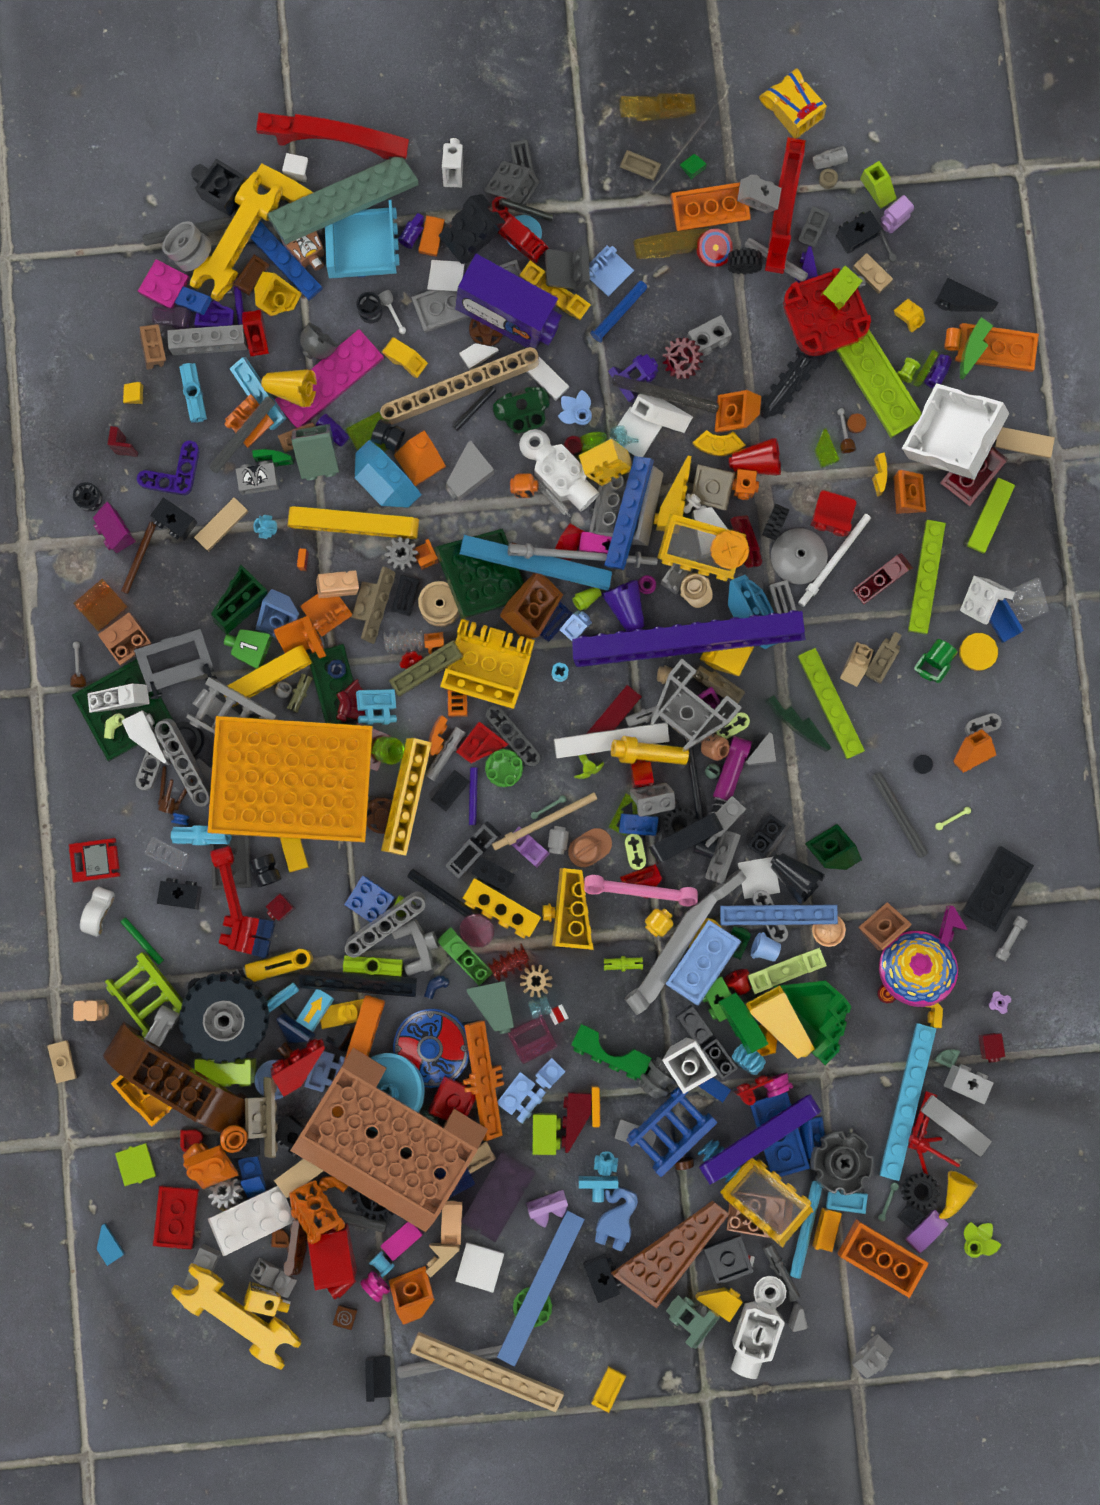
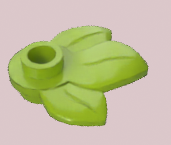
M972 1222L967 1224L964 1229L966 1240L964 1250L968 1256L972 1258H977L982 1254L990 1256L1000 1249L1001 1244L991 1239L993 1234V1225L991 1223H983L978 1227ZM972 1244H976L977 1246L976 1250L972 1251L970 1248Z

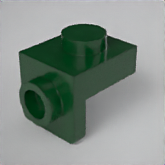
M734 926L731 935L739 939L741 943L732 957L741 960L752 934L743 927Z

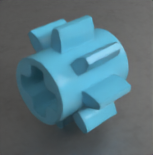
M263 515L255 520L253 528L256 533H259V538L267 539L276 533L277 523L272 520V516Z
M605 1151L600 1156H595L594 1170H598L600 1175L610 1176L612 1171L617 1172L618 1158H614L611 1152Z

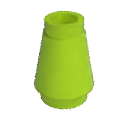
M592 587L575 594L572 600L576 608L581 611L583 609L586 610L602 594L599 588Z

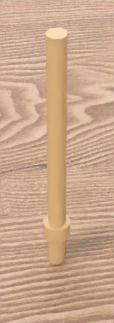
M592 793L514 833L510 832L504 835V838L492 843V847L496 851L508 844L510 846L523 836L597 800L595 793Z

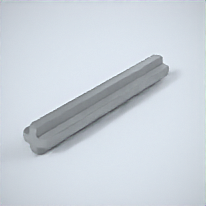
M748 238L745 247L750 248V250H759L762 253V258L766 260L768 248ZM786 260L784 271L801 282L805 281L808 273Z

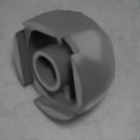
M310 322L300 334V344L304 349L303 354L309 359L314 357L318 360H323L331 356L337 349L336 342L327 333L323 334L318 326Z

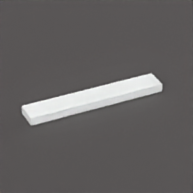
M663 722L653 726L650 724L554 739L556 758L610 751L612 741L614 739L621 740L622 736L636 737L638 742L657 744L670 742L668 724Z

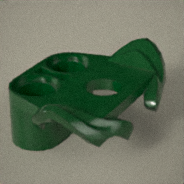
M526 387L525 392L527 393L512 397L511 392L505 394L493 404L494 416L499 421H505L510 430L516 434L540 428L545 423V409L550 405L549 395L544 388ZM519 399H524L527 402V407L524 410H520L516 406V402ZM534 414L541 417L542 421L539 425H535L531 421ZM515 420L523 422L522 430H516L513 427Z

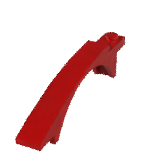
M261 112L258 114L257 133L276 136L279 145L285 146L290 142L302 139H327L362 147L383 159H389V156L407 159L409 139L325 118L295 114V117Z
M787 137L778 185L781 188L778 209L773 214L765 271L784 273L787 252L791 241L792 215L806 140Z

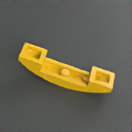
M531 260L519 275L520 278L557 297L556 307L578 320H581L591 306L590 303L579 295H574L565 288L547 286L545 271Z

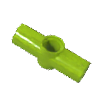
M344 955L343 972L402 976L403 959L349 957ZM371 960L378 963V969L374 972L368 968V963Z

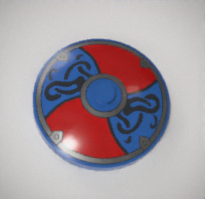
M432 1008L410 1015L400 1025L394 1038V1054L403 1056L414 1063L421 1073L424 1087H439L444 1076L453 1080L457 1079L469 1063L470 1057L465 1026L455 1015L445 1010Z

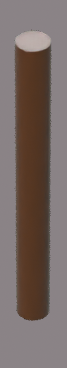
M153 522L148 524L121 589V592L128 594L156 528Z

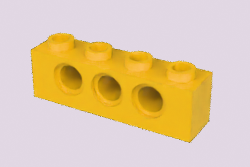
M475 878L463 896V899L466 900L465 905L472 909H475L477 906L483 910L481 914L489 919L494 916L499 919L498 924L506 929L511 926L516 929L515 934L524 939L526 936H531L541 919L537 914ZM483 894L490 897L489 904L485 906L479 903V897ZM504 904L507 911L504 915L496 913L497 905ZM515 914H521L523 916V923L515 925L512 917Z

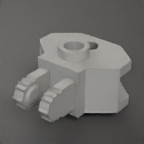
M877 1334L861 1347L854 1357L852 1365L866 1378H869L886 1368L888 1365L887 1361L894 1349Z

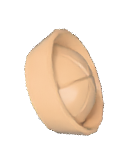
M839 916L838 924H813L812 926L813 937L822 946H836L845 937V923Z

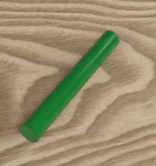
M126 917L120 921L150 957L160 965L164 959Z

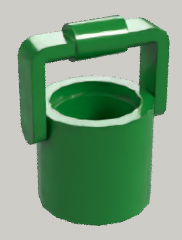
M937 639L928 653L922 655L914 669L920 674V677L928 681L940 683L950 670V663L958 652L946 641ZM925 661L941 671L938 677L920 669Z

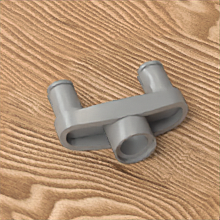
M414 918L392 932L394 939L409 934L413 935L420 960L404 966L408 976L433 969L431 950L439 947L434 931L425 934L418 921Z

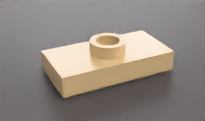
M68 1040L48 1045L56 1084L76 1079V1071Z
M487 1141L480 1144L461 1178L496 1159Z

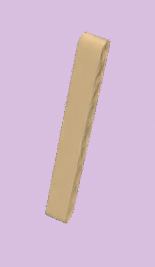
M531 347L525 348L386 403L381 407V416L383 420L390 422L391 425L533 370L539 365L538 352ZM530 355L535 357L531 362L525 360ZM512 362L518 364L517 367L513 369L509 368L508 365ZM494 369L500 370L498 375L490 374ZM476 376H481L482 380L476 383L473 381ZM459 383L465 384L464 388L460 390L455 387ZM441 390L447 391L445 396L438 395ZM423 397L430 398L427 403H421ZM412 404L410 410H404V405ZM392 410L395 412L392 417H386L388 411Z

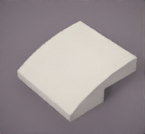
M630 406L610 439L619 443L634 456L644 457L662 426L648 422L630 412L632 408Z

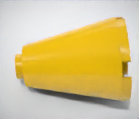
M312 370L270 372L262 378L261 385L265 392L303 408L310 407L314 401L316 391H313V384L317 385V380Z

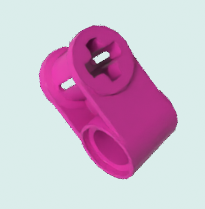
M582 532L579 551L608 554V550H605V546L602 545H605L607 542L610 546L612 537Z

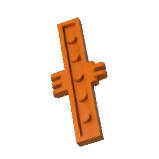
M480 1020L465 1025L472 1073L463 1082L464 1085H471L464 1088L465 1092H472V1094L476 1095L480 1125L488 1129L483 1140L489 1141L503 1136L495 1088L503 1086L504 1080L497 1081V1079L503 1077V1073H496V1071L502 1070V1066L496 1065L492 1067L485 1021Z

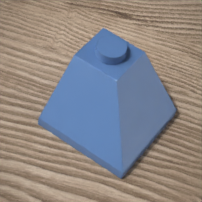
M271 589L262 601L255 630L270 634L276 638L274 629L298 620L299 613L290 597Z

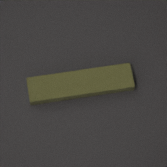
M452 640L396 675L389 682L393 689H395L398 697H401L463 658V655L455 641Z

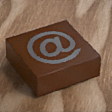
M339 1304L333 1325L352 1330L357 1309Z

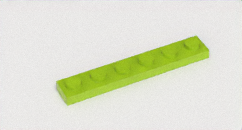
M926 520L908 632L928 634L946 523Z
M816 648L798 655L797 657L846 760L864 752L865 750Z

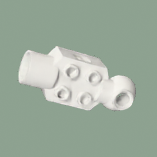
M533 429L523 434L519 443L520 451L528 459L537 461L534 475L561 502L570 500L580 512L585 510L598 497L599 492L587 481L582 464L562 444L551 446L549 437L543 431ZM538 440L540 444L537 447H533L530 445V442Z
M774 1276L763 1277L755 1285V1301L744 1304L732 1340L733 1346L737 1351L731 1369L746 1378L757 1379L762 1362L772 1361L785 1323L776 1307L784 1302L786 1288L784 1283ZM769 1287L775 1289L771 1295L765 1294V1290Z

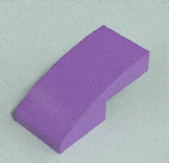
M518 827L514 832H516V831H518V830H520V829H522V828H521V827ZM529 834L512 844L536 868L550 854Z
M932 1210L914 1231L912 1230L905 1239L919 1254L948 1226L945 1219L939 1218L940 1214L936 1210Z

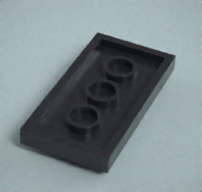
M999 846L961 913L993 932H997L1034 865L1004 847Z

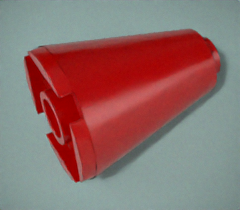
M771 438L733 452L732 457H729L730 468H733L734 472L740 469L757 471V474L781 475V461H779L780 452L777 438Z

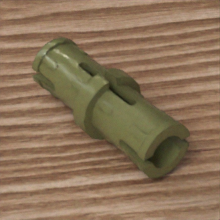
M301 674L296 689L292 691L294 694L287 707L288 710L292 711L293 709V712H299L303 699L307 697L306 692L313 680L312 677Z

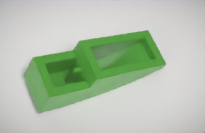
M982 317L973 328L965 344L960 364L961 380L965 378L988 347V344L983 340L993 325Z

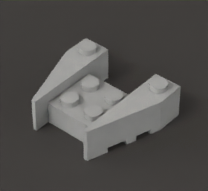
M681 659L669 673L650 724L653 726L659 717L689 741L683 748L685 752L727 726L742 707L729 696H726L715 710L686 687L697 670Z

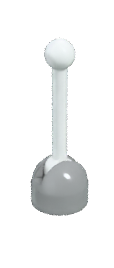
M386 290L380 293L378 296L381 305L388 306L399 327V333L405 334L406 328L402 327L391 305L393 302L391 291Z

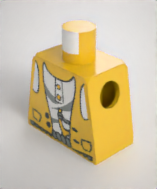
M249 1282L244 1298V1310L275 1317L276 1311L287 1313L291 1301L281 1299L280 1294L272 1288Z

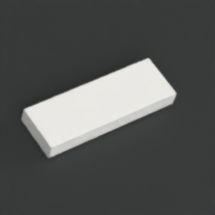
M530 355L525 360L531 362L535 357ZM540 357L539 365L527 372L555 401L569 389V386Z

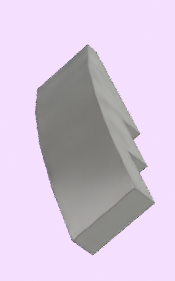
M933 1095L930 1096L920 1110L979 1157L983 1155L992 1142Z

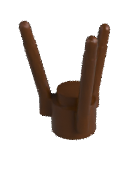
M163 766L158 810L173 814L174 810L179 809L187 790L184 788L175 803V798L170 797L174 782L171 779L166 796H164L166 766Z

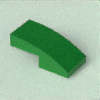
M267 449L252 450L253 458L256 462L273 460L275 467L294 465V460L286 453Z

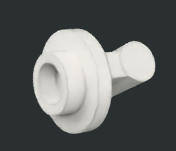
M687 494L685 496L687 499L684 505L685 513H689L693 506L697 509L701 507V500L697 495Z

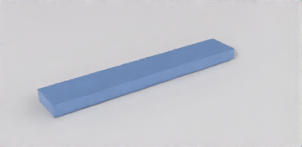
M837 905L720 906V925L838 924Z

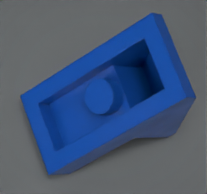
M259 1156L239 1159L238 1163L242 1175L240 1182L247 1198L267 1191Z

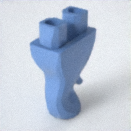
M618 1186V1189H614L612 1195H610L609 1190H605L606 1200L609 1203H616L620 1198H624L626 1202L601 1215L596 1225L595 1242L605 1245L607 1237L611 1236L615 1238L612 1248L623 1251L631 1237L629 1219L637 1207L638 1199L637 1193Z

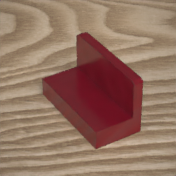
M110 426L107 445L117 455L138 457V452L131 444L125 443L126 436L118 427Z

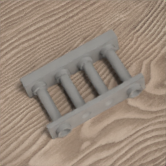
M208 677L205 683L210 686L208 695L196 716L188 714L186 718L191 720V725L199 729L202 726L215 734L216 720L213 725H210L202 719L215 696L219 695V693L226 696V702L218 716L226 717L232 705L236 704V702L243 705V711L239 718H248L253 712L260 715L259 719L277 720L279 715L220 681Z

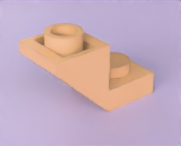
M447 1201L442 1209L441 1244L461 1245L462 1202Z

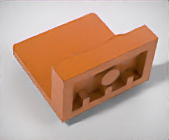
M309 615L273 630L284 653L303 645L305 650L311 649L312 653L316 652L319 659L326 656L322 641Z

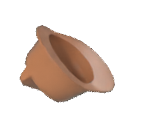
M594 828L587 831L570 844L568 849L570 860L579 867L593 865L610 852L612 847L611 837L602 829Z

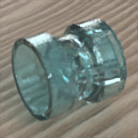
M546 995L540 997L539 1000L528 1001L533 1019H537L543 1014H552Z

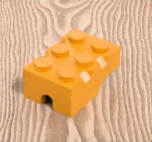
M122 1075L118 1076L111 1083L126 1102L139 1112L151 1127L156 1125L173 1109L130 1083Z

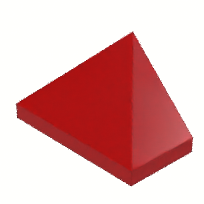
M570 523L560 536L555 549L576 551L580 545L581 533L585 531ZM562 558V559H566V560L571 561L572 558Z
M656 864L621 876L620 880L622 883L657 887L662 877Z

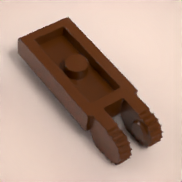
M297 1219L293 1220L290 1228V1244L287 1248L288 1258L284 1263L283 1271L287 1276L300 1274L303 1268V1260L305 1259L307 1233Z

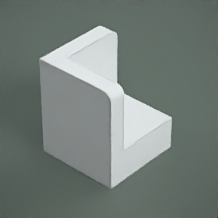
M286 153L282 169L283 175L292 180L306 182L305 172L308 158Z

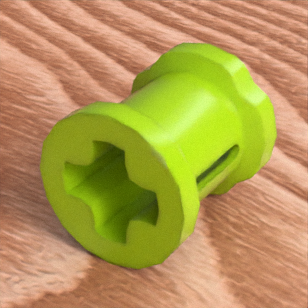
M906 358L901 371L897 372V375L902 381L911 383L913 380L912 376L919 369L920 364L912 358Z

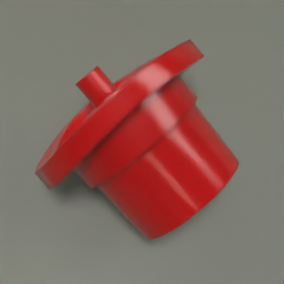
M748 969L735 970L724 978L727 987H733L737 995L745 994L751 989L747 977L749 975Z

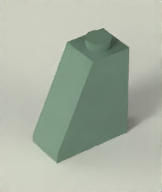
M505 981L466 989L468 995L494 1031H499L500 1034L511 1032L510 1028H514Z

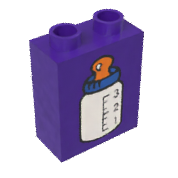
M475 254L457 288L455 306L457 311L498 331L526 348L537 349L540 342L549 346L562 318V314L555 311L558 301L557 297L478 254Z

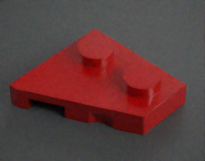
M478 722L456 750V753L469 763H473L506 747L508 743L481 722Z

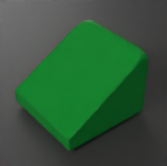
M693 154L681 163L680 167L692 180L706 169V163L696 154Z

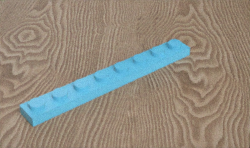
M916 1023L879 1175L882 1177L900 1180L937 1028Z

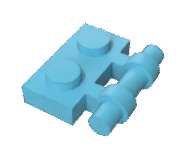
M395 689L358 690L356 692L358 711H365V716L358 717L359 724L373 725V723H382V725H389L397 721L396 715H390L389 711L396 709ZM373 710H381L382 714L374 716Z

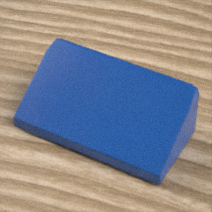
M822 1116L813 1117L799 1126L800 1137L807 1159H811L814 1147L821 1146L820 1138L825 1135Z

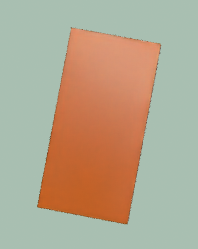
M426 216L418 250L420 254L437 257L441 242L439 234L443 231L445 219Z

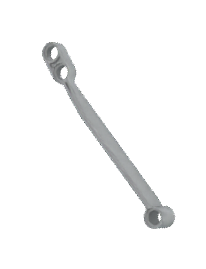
M741 869L732 873L725 879L724 883L717 885L710 894L685 913L640 987L631 991L624 998L636 1015L646 1010L650 1003L656 999L716 901L728 895L745 881L747 877Z

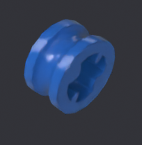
M177 813L172 814L174 819L171 820V823L188 826L187 820L190 819V816Z

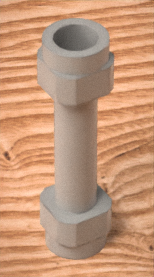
M1017 916L1012 924L1014 927L1003 947L998 949L995 957L1006 962L1011 954L1009 951L1020 931L1025 929L1028 923L1027 920Z

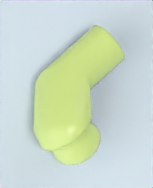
M115 714L106 720L104 738L114 739L115 729L123 724L122 720L125 719L122 714Z

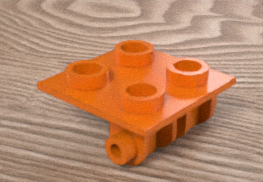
M252 394L225 418V426L229 429L232 428L235 433L260 405ZM268 414L243 442L247 448L274 423Z
M317 594L300 606L306 616L309 615L321 637L352 616V613L340 596L319 598Z

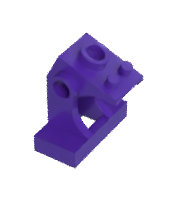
M641 354L634 358L633 364L621 372L619 368L612 367L608 372L628 402L634 403L638 397L635 389L644 381L649 383L657 377L658 364L648 354L644 356ZM638 368L642 375L633 381L629 374Z

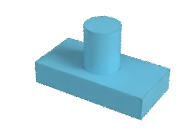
M579 1176V1188L592 1189V1201L604 1202V1189H618V1176Z

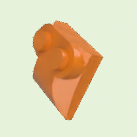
M220 1145L184 1159L187 1176L191 1180H195L202 1189L238 1176V1171Z

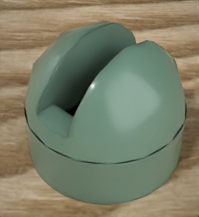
M709 764L705 768V775L709 779H716L720 775V767L716 764ZM711 767L712 769H714V770L717 771L718 773H717V774H714L713 772H711V771L708 770V769Z

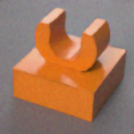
M443 632L424 634L425 648H428L429 654L432 653L433 647L441 648L444 646Z

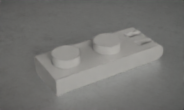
M726 831L718 839L716 850L706 873V879L721 884L724 883L741 835Z

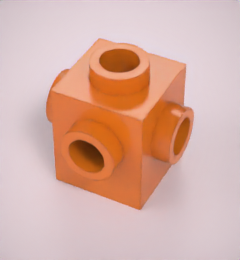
M737 470L736 479H734L732 486L734 496H738V499L749 500V498H753L754 493H758L759 481H756L757 471Z

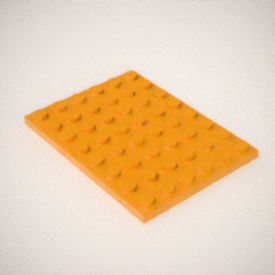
M216 716L207 833L365 843L373 726Z

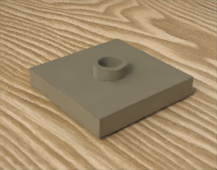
M698 464L691 495H697L701 500V505L727 510L735 473Z

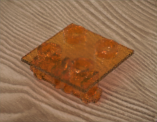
M103 579L74 602L75 607L98 632L127 607Z

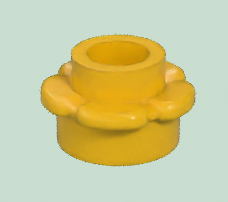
M550 903L542 906L543 921L551 922V918H555V907H551Z

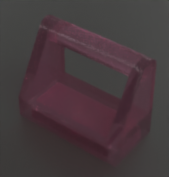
M542 1015L508 1032L522 1064L558 1047ZM542 1024L547 1035L519 1048L515 1037Z

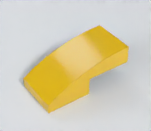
M885 452L877 454L874 458L878 474L874 475L872 481L877 496L882 495L887 482Z

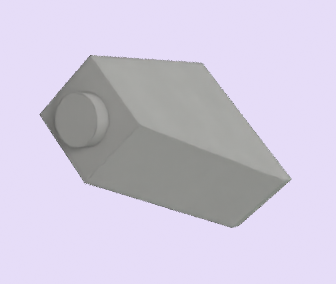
M472 441L467 443L446 482L448 487L447 493L452 499L456 497L458 501L462 500L494 475V469Z

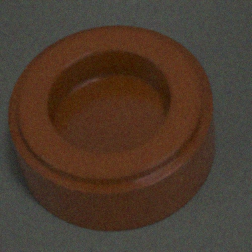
M681 1158L674 1164L675 1169L687 1170L694 1167L693 1158Z

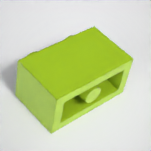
M533 1113V1155H556V1150H560V1138H556V1130H560V1118H557V1113Z

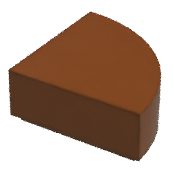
M282 1228L273 1232L271 1247L288 1248L290 1237L287 1232Z

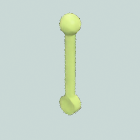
M965 807L964 811L956 814L948 820L942 823H936L935 828L937 830H942L943 826L947 825L948 823L963 816L964 814H970L971 808Z

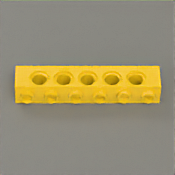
M416 738L406 739L381 851L396 855H407L431 742Z

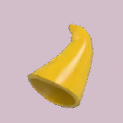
M949 1171L946 1206L939 1215V1218L948 1219L955 1215L971 1197L978 1184L959 1172Z

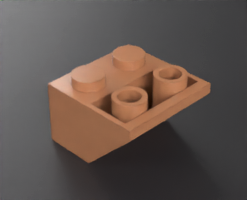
M127 613L98 634L120 666L135 656V648L151 644L146 632L131 613Z

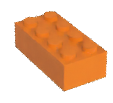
M857 1219L837 1252L842 1259L908 1298L911 1297L929 1264L925 1259Z

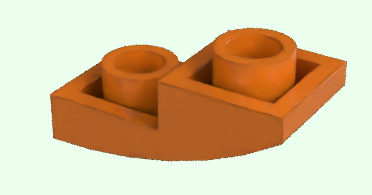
M444 716L438 717L430 733L428 741L431 742L430 757L434 756V754L438 755L443 748L442 742L444 740L438 734L442 735L448 726L446 725L448 719Z

